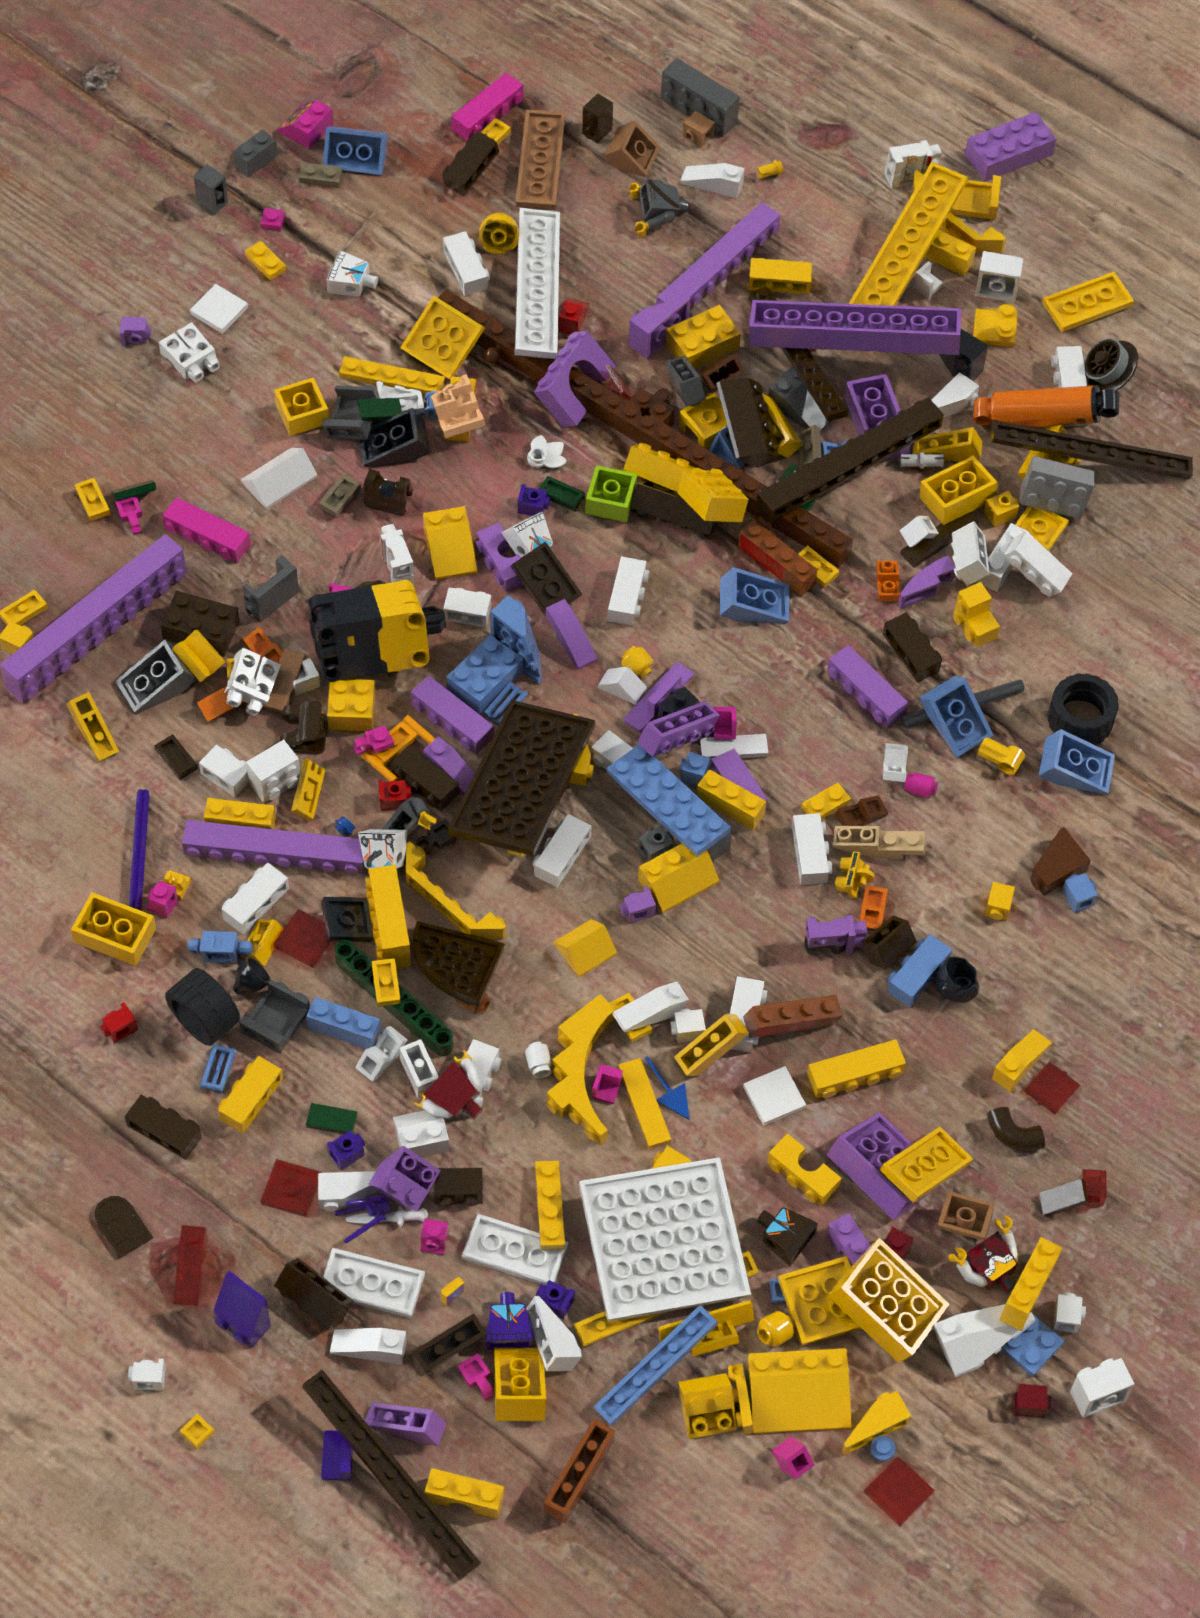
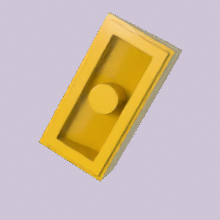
M259 918L247 940L253 944L252 954L239 956L243 959L251 957L262 966H265L281 938L284 928L277 920Z

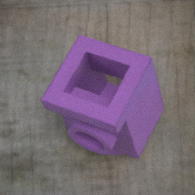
M121 317L120 338L122 346H126V343H147V339H151L152 331L151 326L147 324V317Z
M648 886L643 887V892H634L625 897L624 902L619 904L622 916H626L629 924L655 916L656 904Z

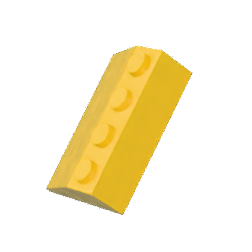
M880 1238L875 1240L828 1295L898 1363L915 1353L934 1324L949 1306L947 1301Z
M846 1348L748 1354L747 1374L753 1434L852 1428Z

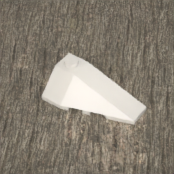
M1006 1304L957 1314L935 1323L936 1339L955 1377L980 1368L984 1361L993 1353L997 1354L1005 1343L1010 1339H1015L1036 1322L1032 1312L1022 1331L999 1321Z

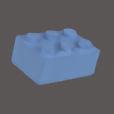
M489 635L447 676V690L481 715L509 682L513 683L523 673V658L492 635Z

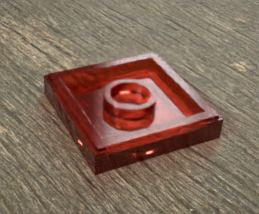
M298 909L274 942V948L314 968L332 941H327L324 922Z
M276 1159L261 1198V1204L307 1217L318 1187V1173L322 1172Z
M899 1456L864 1489V1493L900 1527L935 1491Z

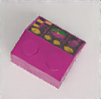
M318 100L301 104L278 128V132L310 150L326 133V127L333 126V110Z

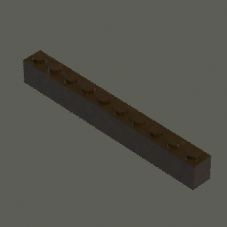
M929 397L923 401H917L907 410L899 411L896 416L889 420H883L873 429H867L857 438L849 439L839 448H833L823 457L815 458L805 467H800L789 476L778 479L773 485L762 488L757 493L756 506L768 521L772 523L941 428L944 414Z

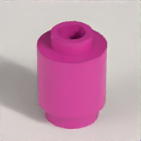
M915 772L913 774L908 773L904 786L905 791H909V794L928 799L931 798V795H936L938 782H935V777Z

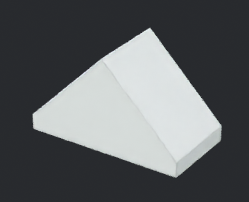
M628 666L608 669L598 684L599 689L634 705L640 701L647 689V686Z

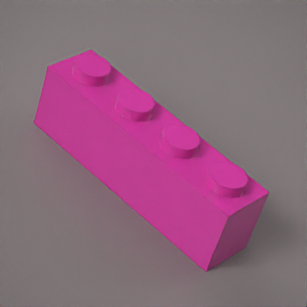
M508 73L503 74L451 116L452 130L465 140L473 136L477 130L481 132L494 118L498 119L505 115L515 104H519L524 96L523 84Z
M177 497L162 515L164 528L173 534L176 533L189 542H195L205 550L213 551L226 560L238 563L251 545L249 532Z

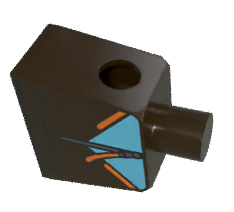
M781 1208L776 1216L763 1210L757 1219V1222L766 1228L763 1234V1242L790 1267L816 1234L818 1226L817 1222L787 1208Z

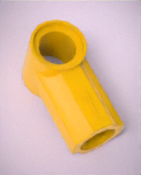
M988 737L984 738L977 755L997 764L998 768L1008 775H1014L1025 758V753L1016 746L1006 747Z

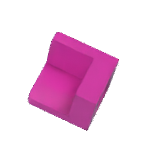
M713 707L720 714L714 725V739H736V708Z
M600 1064L592 1087V1099L614 1104L622 1082L623 1070Z

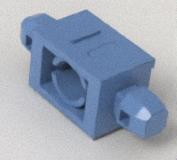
M203 931L202 939L189 940L187 948L191 953H200L204 962L238 963L239 954L241 956L252 954L253 944L249 941H239L237 932Z

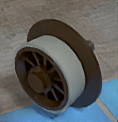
M1106 338L1096 343L1090 349L1084 361L1085 373L1089 377L1090 385H1098L1100 391L1105 389L1117 391L1122 388L1136 371L1138 352L1136 347L1128 341Z

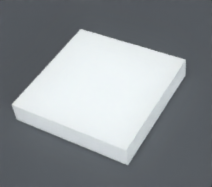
M215 284L190 309V314L223 334L248 308V303Z
M786 1066L743 1083V1088L763 1126L806 1108V1103Z

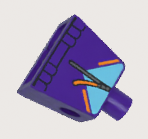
M512 1292L501 1293L500 1304L490 1306L486 1351L494 1350V1348H533V1336L526 1306L523 1303L515 1304V1294Z

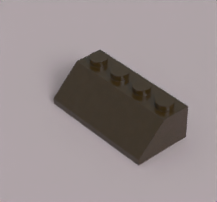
M750 378L717 382L736 459L757 468L778 459V444L773 437V426L768 418V407L763 399L761 384Z
M647 479L642 480L636 485L630 508L635 509V513L647 516V514L653 515L656 520L665 523L667 521L673 522L676 527L681 529H687V527L694 529L695 533L701 536L710 535L715 531L719 521H704L676 491Z

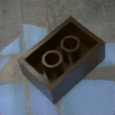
M176 591L160 626L163 640L173 643L182 642L192 632L199 630L219 655L224 657L240 621L237 607Z

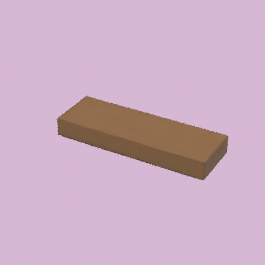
M284 648L279 662L281 666L269 695V700L263 706L264 709L282 713L284 706L289 704L294 691L293 681L297 680L303 667L302 661L306 659L305 653Z

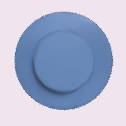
M876 1437L871 1443V1454L877 1460L887 1461L895 1453V1444L889 1437Z

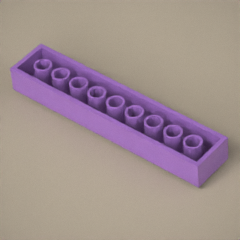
M752 300L749 346L959 355L962 309Z
M163 535L0 664L6 689L22 703L34 698L38 691L50 685L58 675L68 671L72 664L84 658L92 648L99 646L107 636L117 632L121 625L133 619L141 609L148 607L160 594L167 592L169 587L175 582L182 580L185 574H187L183 549L169 536Z

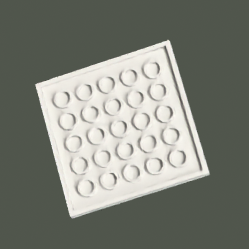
M720 1157L579 1181L608 1322L751 1296Z

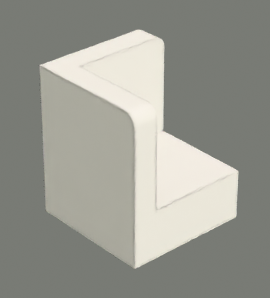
M929 261L916 272L913 286L914 289L928 299L942 288L943 283L930 273L932 263Z
M917 516L900 530L909 547H914L924 538L933 539L939 534L929 516Z
M311 658L302 661L303 671L300 672L298 679L293 681L295 696L320 687L319 674Z

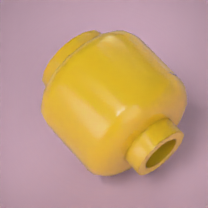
M632 646L622 654V667L628 666L637 677L640 676L643 679L652 672L650 667L653 665V659L643 647L636 648V646Z
M775 1311L759 1321L758 1337L763 1344L770 1347H778L793 1337L794 1322L785 1313Z

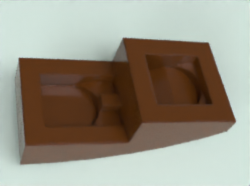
M879 795L860 799L858 804L838 808L836 811L842 826H865L889 814Z

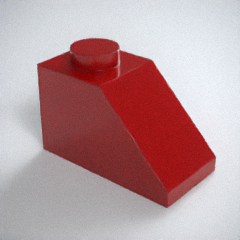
M571 298L565 300L558 316V332L568 335L580 332L589 303Z

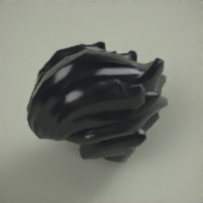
M948 957L943 965L938 967V971L935 974L936 979L933 982L936 986V991L941 994L942 1000L948 999L961 1003L973 1000L980 988L976 968L965 958Z

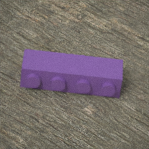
M849 645L829 659L827 671L831 678L839 681L843 685L844 690L848 694H852L858 700L861 707L868 709L878 723H882L887 728L901 718L902 715L906 714L908 701Z
M429 675L411 691V705L413 708L427 715L433 724L441 726L448 736L459 740L465 749L477 754L492 740L494 725Z

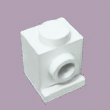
M159 1359L158 1363L152 1360H141L140 1362H134L133 1366H129L128 1381H132L134 1390L164 1391L166 1372L164 1359Z

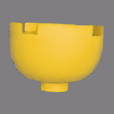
M496 212L483 219L479 227V242H481L486 251L502 255L510 249L512 251L518 244L519 229L516 221L511 216Z

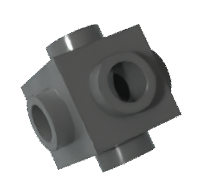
M662 825L656 829L651 828L638 838V850L648 862L672 849L675 843L674 838L669 831L666 832Z

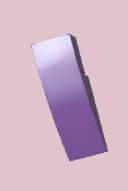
M949 556L933 562L912 578L900 594L898 604L900 609L938 595L940 585L954 580L955 566Z
M563 599L547 607L546 618L557 633L558 641L577 669L580 670L596 662L595 652L567 601Z

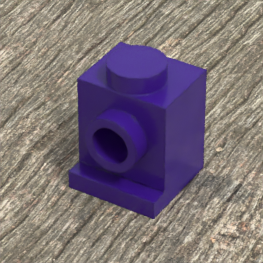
M522 484L518 497V513L531 516L540 512L544 514V509L548 510L550 504L547 490L526 487V484Z
M350 1130L333 1142L329 1141L327 1143V1152L338 1168L343 1170L365 1156L363 1147L365 1142L358 1133L354 1135Z
M549 1280L546 1285L541 1284L536 1296H539L557 1317L564 1320L575 1300V1290H569ZM552 1293V1294H554V1295H556V1296H558V1297H557V1298H552V1297L550 1296V1294Z

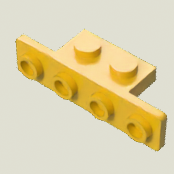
M748 1300L708 1312L717 1321L718 1325L690 1351L692 1356L738 1344L739 1338L734 1327L754 1321L752 1302ZM685 1319L660 1326L658 1328L660 1343Z

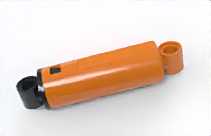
M1098 385L998 391L993 393L992 398L980 397L974 400L973 422L978 425H990L996 420L1028 427L1100 423L1101 416L1111 418L1119 414L1120 393L1113 389L1100 391Z

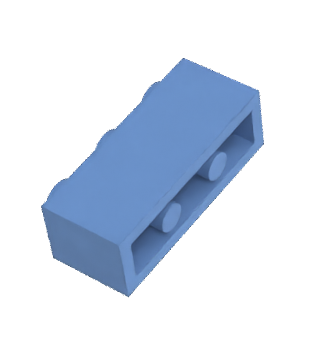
M931 934L925 940L921 939L918 942L913 955H907L901 964L902 968L898 972L894 971L887 981L889 983L888 993L908 1007L912 1006L933 981L938 967L942 966L948 957H951L952 949Z
M317 997L314 998L306 1016L308 1029L365 1049L374 1047L381 1033L379 1018Z

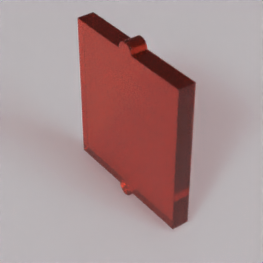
M610 364L606 365L618 390L629 401L633 395L623 377Z
M1049 1062L1027 1086L1024 1092L1038 1101V1105L1042 1104L1053 1114H1056L1076 1092L1080 1084L1069 1077L1066 1071H1061Z

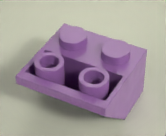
M402 1146L380 1163L368 1185L403 1208L417 1212L441 1170L407 1147Z

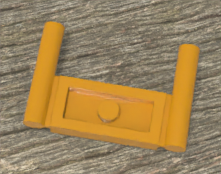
M409 715L389 731L394 740V747L373 754L372 750H368L361 755L365 761L389 782L398 781V777L386 765L407 746L416 741L418 735L428 744L436 739Z

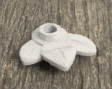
M540 435L531 442V451L527 455V461L531 466L537 468L543 466L551 469L562 467L567 462L561 456L564 444L563 442L547 443L545 438Z

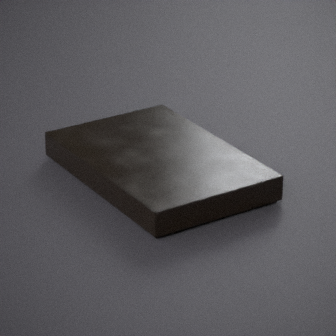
M546 541L510 565L545 616L547 607L563 599L570 604L583 595Z

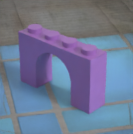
M588 331L574 332L568 337V342L558 352V357L548 367V372L538 382V387L534 391L535 395L563 428L577 426L587 411L570 388L569 373L573 364H576L585 375L597 382L607 381L616 367Z

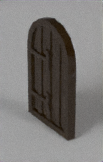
M110 1196L98 1203L95 1209L96 1223L119 1258L124 1257L153 1239V1236L134 1210V1207L125 1198Z

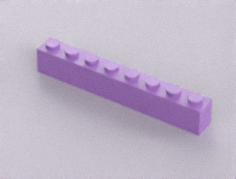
M761 202L659 294L656 305L685 296L690 298V308L698 305L707 293H711L720 281L723 282L733 269L736 270L746 257L749 258L758 246L764 245L769 236L778 232L781 214Z
M187 820L182 841L183 852L190 857L203 856L215 860L249 861L260 865L269 863L281 867L295 866L305 870L313 868L322 869L326 872L340 871L351 875L363 874L365 867L358 838Z

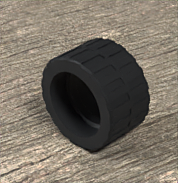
M1077 673L1067 676L1059 682L1053 692L1048 711L1050 729L1054 733L1062 729L1095 746L1103 742L1110 735L1119 707L1118 696L1114 688L1106 680L1096 675ZM1076 700L1086 701L1096 706L1102 716L1095 720H1081L1068 713L1064 705Z
M200 968L191 970L165 993L167 1004L177 1020L193 1037L204 1045L212 1046L240 1022L239 1010L230 995L210 974Z

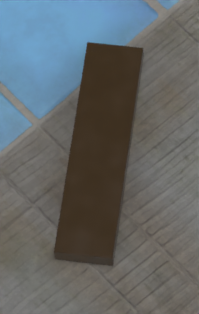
M969 512L945 525L941 523L935 527L939 533L933 539L924 538L914 547L907 545L901 549L900 555L915 568L953 542V532L973 521L978 526L979 521Z

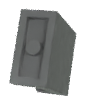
M336 386L337 400L331 418L324 419L322 423L327 438L367 440L373 421L360 420L357 402L358 399H379L375 388L369 386Z
M283 555L275 560L277 574L261 587L254 590L248 584L243 586L245 610L250 617H255L260 622L299 592L297 568Z
M270 980L267 983L268 990L249 1017L244 1015L239 1024L241 1033L280 1054L306 1018L310 1004L304 994L289 990L282 982L276 983Z

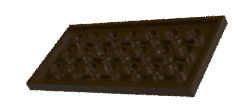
M511 700L448 827V835L534 856L595 728V720Z

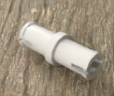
M920 452V454H901V467H920V469H924V467L943 468V454H924V452Z

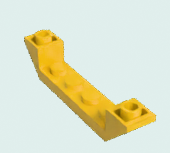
M918 170L913 175L912 194L923 177V174ZM951 212L941 227L949 235L976 247L975 253H983V251L1002 253L1004 251L1006 237L992 227L982 235H979L976 230L971 229Z
M409 841L406 844V883L461 932L485 939H504L506 937V923L501 917H495L489 912L477 923L470 913L466 914L454 899L450 900L438 885L434 886L429 881L426 874L421 871L426 866V854L420 846H415Z

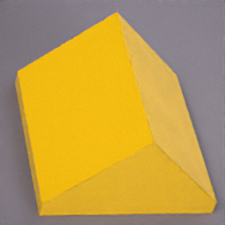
M592 919L553 942L579 978L617 955L605 925Z

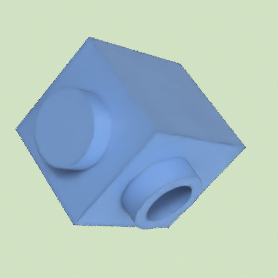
M689 752L687 758L682 759L679 767V772H682L681 782L697 788V785L709 770L710 758Z
M1086 873L1081 875L1074 874L1065 880L1062 892L1074 913L1095 906L1098 896L1096 886L1092 880H1089Z

